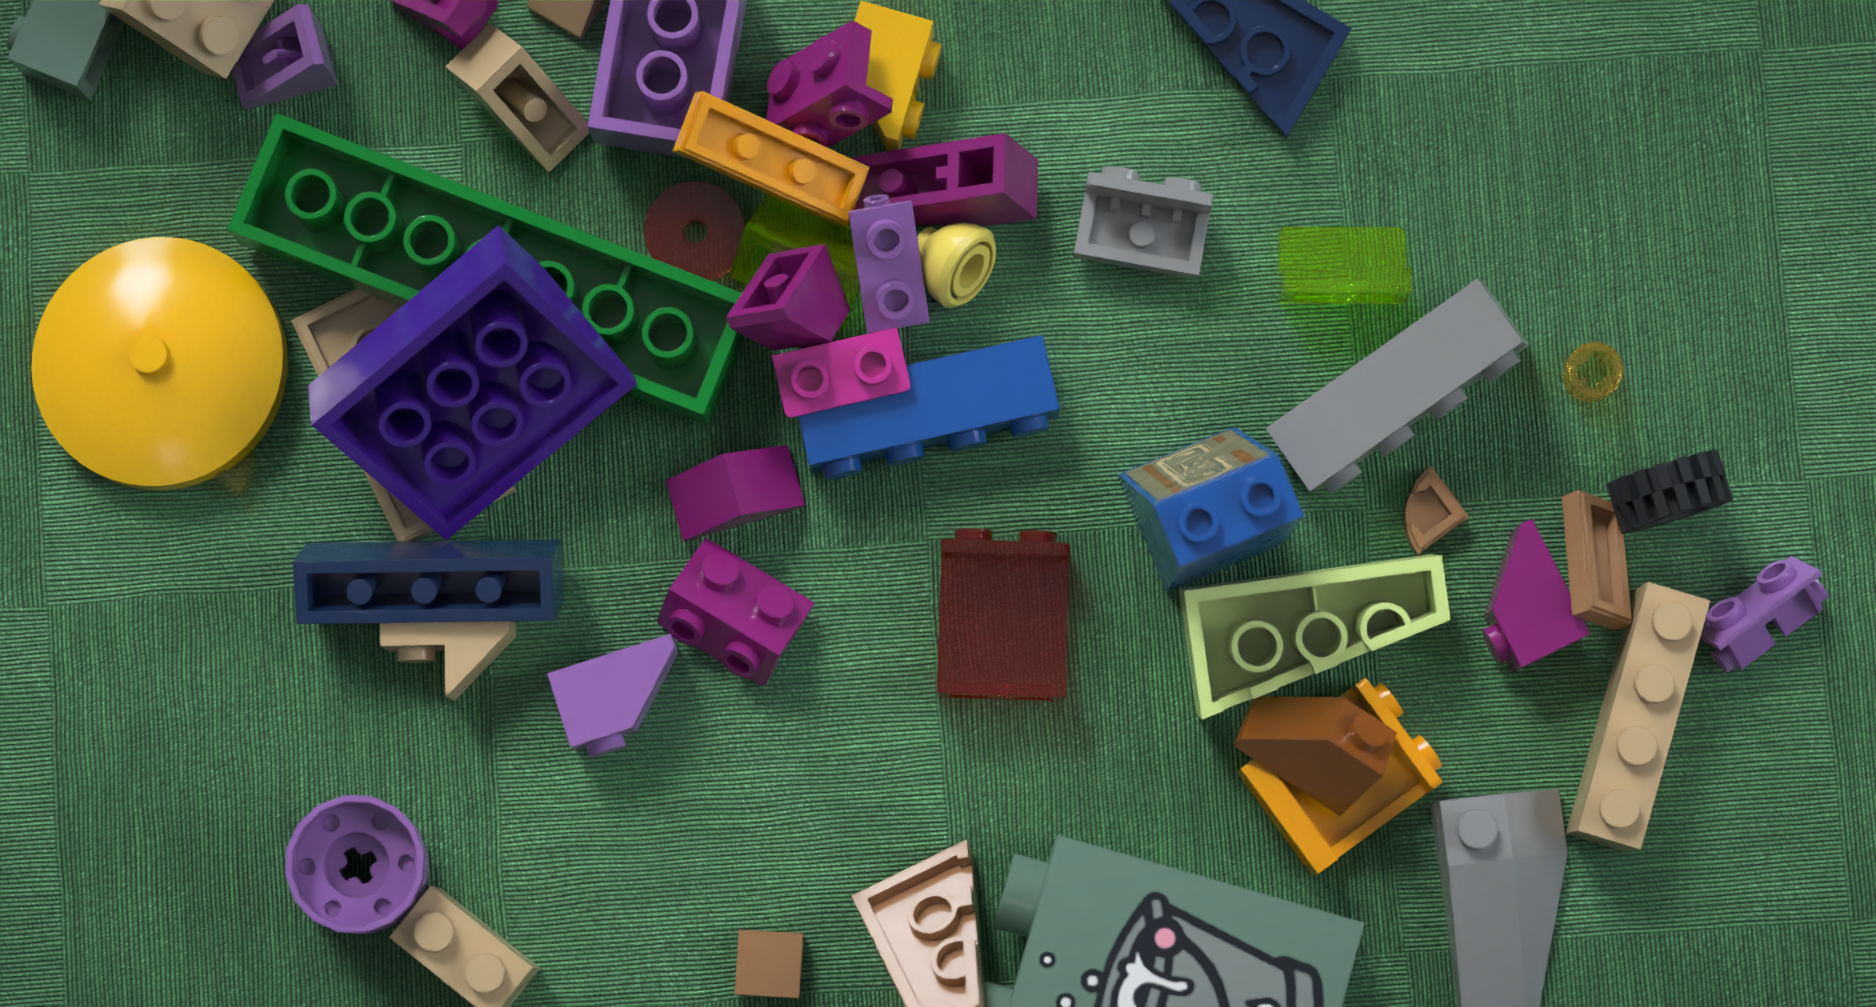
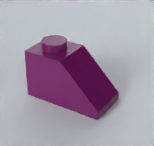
M825 244L769 253L726 319L730 329L774 351L795 347L803 349L830 343L851 308Z
M1532 518L1521 523L1511 531L1483 615L1489 626L1482 630L1484 641L1494 660L1498 664L1506 661L1512 673L1591 634L1584 620L1572 616L1570 592Z

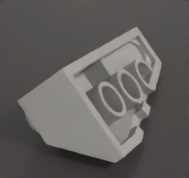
M1559 789L1502 793L1444 800L1431 804V817L1457 1007H1540L1568 854Z

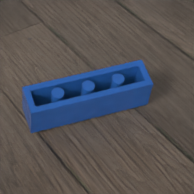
M1043 335L906 365L910 381V389L907 392L798 416L811 474L824 471L825 479L833 480L861 473L863 471L862 462L886 457L888 466L915 462L925 458L924 448L946 443L949 445L950 452L977 448L987 444L986 434L1009 429L1011 430L1012 438L1039 434L1049 430V420L1058 419L1060 408Z

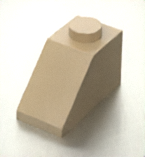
M491 23L445 66L474 100L548 172L590 133L587 127L588 122L524 48Z

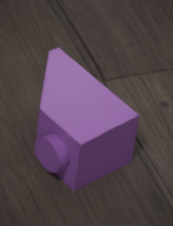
M671 634L547 673L570 748L576 752L587 748L589 758H594L626 747L623 736L638 732L679 653L676 641Z

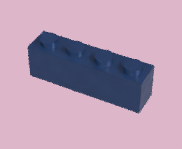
M561 539L307 543L293 560L296 624L555 621L564 602Z

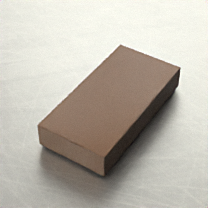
M1581 490L1562 496L1572 616L1611 630L1631 625L1632 617L1624 534L1620 531L1612 502Z

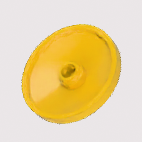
M174 237L143 238L119 244L92 257L77 268L55 292L42 315L35 335L31 365L32 383L36 402L48 429L67 453L83 466L103 478L132 488L145 490L180 489L200 484L229 470L252 451L266 434L279 410L285 392L288 375L287 341L281 319L271 298L257 280L231 257L210 246L188 239Z

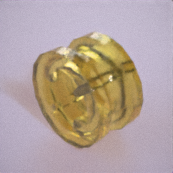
M1595 341L1584 343L1576 348L1563 364L1562 379L1564 386L1570 395L1580 401L1590 403L1602 401L1611 395L1622 381L1624 372L1622 359L1616 350L1606 343ZM1589 356L1600 359L1598 367L1605 364L1608 368L1609 376L1603 377L1598 382L1597 388L1586 386L1585 383L1588 377L1580 381L1576 369L1582 367L1587 362Z

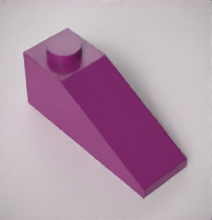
M1006 133L849 157L870 167L854 210L864 208L863 200L866 197L884 194L889 196L890 204L911 200L915 225L946 226L955 223H970L983 227L1037 219L1038 159Z

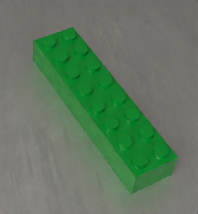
M279 113L275 114L227 227V231L241 245L402 307L499 225L544 267L634 375L637 385L628 391L626 395L703 425H709L744 339V335L730 329L726 319L741 296V292Z

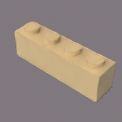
M1650 582L1634 590L1630 603L1631 625L1623 628L1566 830L1567 835L1627 853L1641 850L1711 600Z

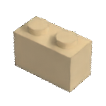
M430 886L389 937L475 1007H510L540 969L523 953L439 887Z

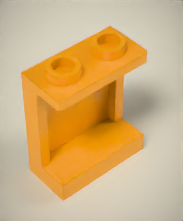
M1364 678L1339 696L1345 697L1397 732L1383 776L1342 815H1337L1254 759L1236 771L1312 876L1319 874L1338 860L1345 852L1423 795L1443 783L1436 773V770L1442 766L1437 754L1421 735L1416 736L1414 739L1410 738L1397 720L1398 717L1404 714L1401 706L1382 683L1373 688L1370 682Z

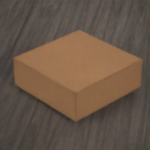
M738 930L734 995L800 998L804 933Z

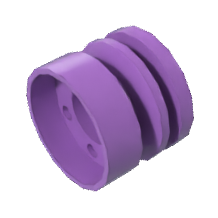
M343 795L319 804L298 823L286 848L285 876L294 901L313 921L346 934H374L400 923L420 900L428 883L429 855L420 831L399 809L372 796ZM354 850H357L363 856H369L373 853L376 856L377 862L370 867L373 878L368 883H364L357 877L348 880L345 877L344 871L351 866L348 855Z

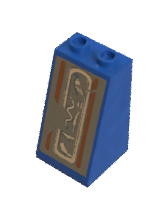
M1236 427L1222 431L1117 475L1166 593L1283 545L1304 517L1278 454Z

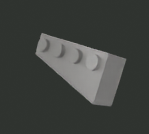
M1476 279L1265 429L1309 491H1317L1325 485L1330 494H1333L1362 473L1357 465L1359 461L1377 449L1385 457L1415 436L1409 427L1430 413L1435 420H1438L1468 399L1463 390L1482 377H1485L1491 383L1521 362L1517 353L1528 347L1529 344L1487 285Z

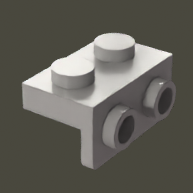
M1105 166L1102 168L1101 174L1088 172L1073 258L1198 280L1214 194L1202 192V185L1200 183L1184 178H1165L1164 185L1140 181V174L1138 172L1122 167Z

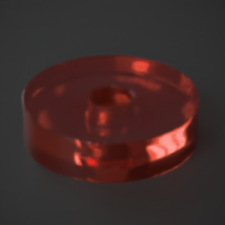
M689 181L668 188L656 198L645 219L644 237L651 258L714 282L727 275L739 262L746 244V226L738 204L726 191L711 183ZM694 223L702 224L707 228L706 237L698 243L688 242L684 238L685 229Z

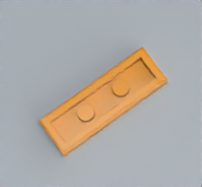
M704 91L695 92L672 151L840 227L848 226L850 221L848 211L854 210L870 168Z

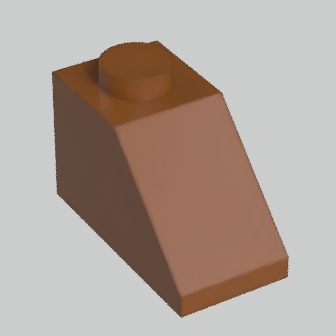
M1260 696L1249 703L1234 746L1340 816L1383 776L1397 732L1345 697Z

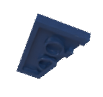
M1164 0L1285 139L1289 136L1352 29L1304 0Z

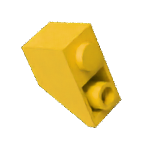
M860 0L854 21L872 30L866 85L893 99L892 112L872 123L887 151L900 150L903 138L915 139L925 103L916 101L915 98L921 78L932 80L934 77L942 43L933 41L934 21Z

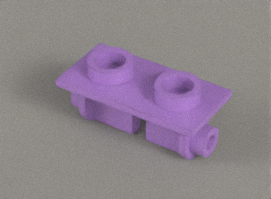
M879 194L866 197L863 200V209L848 211L867 334L895 327L901 328L929 323L912 201L907 200L890 204L888 195Z
M1790 556L1787 559L1779 560L1766 566L1758 574L1757 581L1738 596L1724 599L1710 608L1706 615L1700 639L1717 648L1711 652L1716 664L1725 673H1728L1733 668L1741 671L1776 644L1765 627L1768 622L1773 620L1779 632L1787 636L1814 615L1823 610L1821 603L1829 598L1826 589L1817 580V578L1823 575L1821 571Z

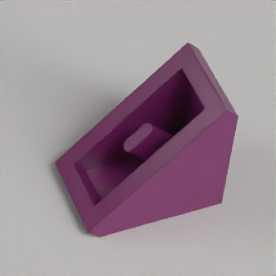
M788 445L724 453L666 480L683 542L806 507Z

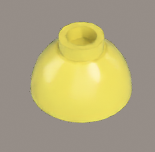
M970 223L949 224L939 230L934 227L923 229L917 236L926 290L937 302L946 308H955L969 302L983 288L994 267L996 243L993 233L984 227Z

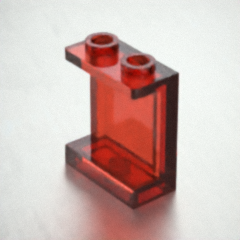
M962 528L955 529L954 539H941L937 698L1065 701L1070 543L1057 542L1056 532L1040 530L1020 531L1018 541L993 540L992 530Z

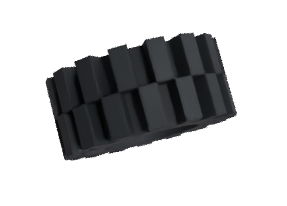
M1718 450L1699 452L1688 457L1683 456L1670 462L1656 464L1654 467L1635 471L1633 474L1624 475L1606 484L1622 534L1671 523L1681 518L1693 516L1696 513L1714 509V507L1734 500Z

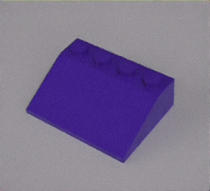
M498 225L308 385L311 425L441 537L448 540L636 386L637 382L634 375L544 267Z

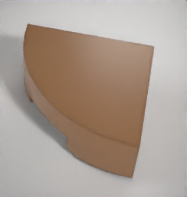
M1432 466L1424 471L1410 489L1403 511L1405 536L1415 556L1469 518Z

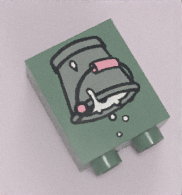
M1057 835L1053 842L1048 862L1017 853L1013 855L993 928L1025 937L1026 942L1013 988L983 980L985 1007H1342L1364 922Z

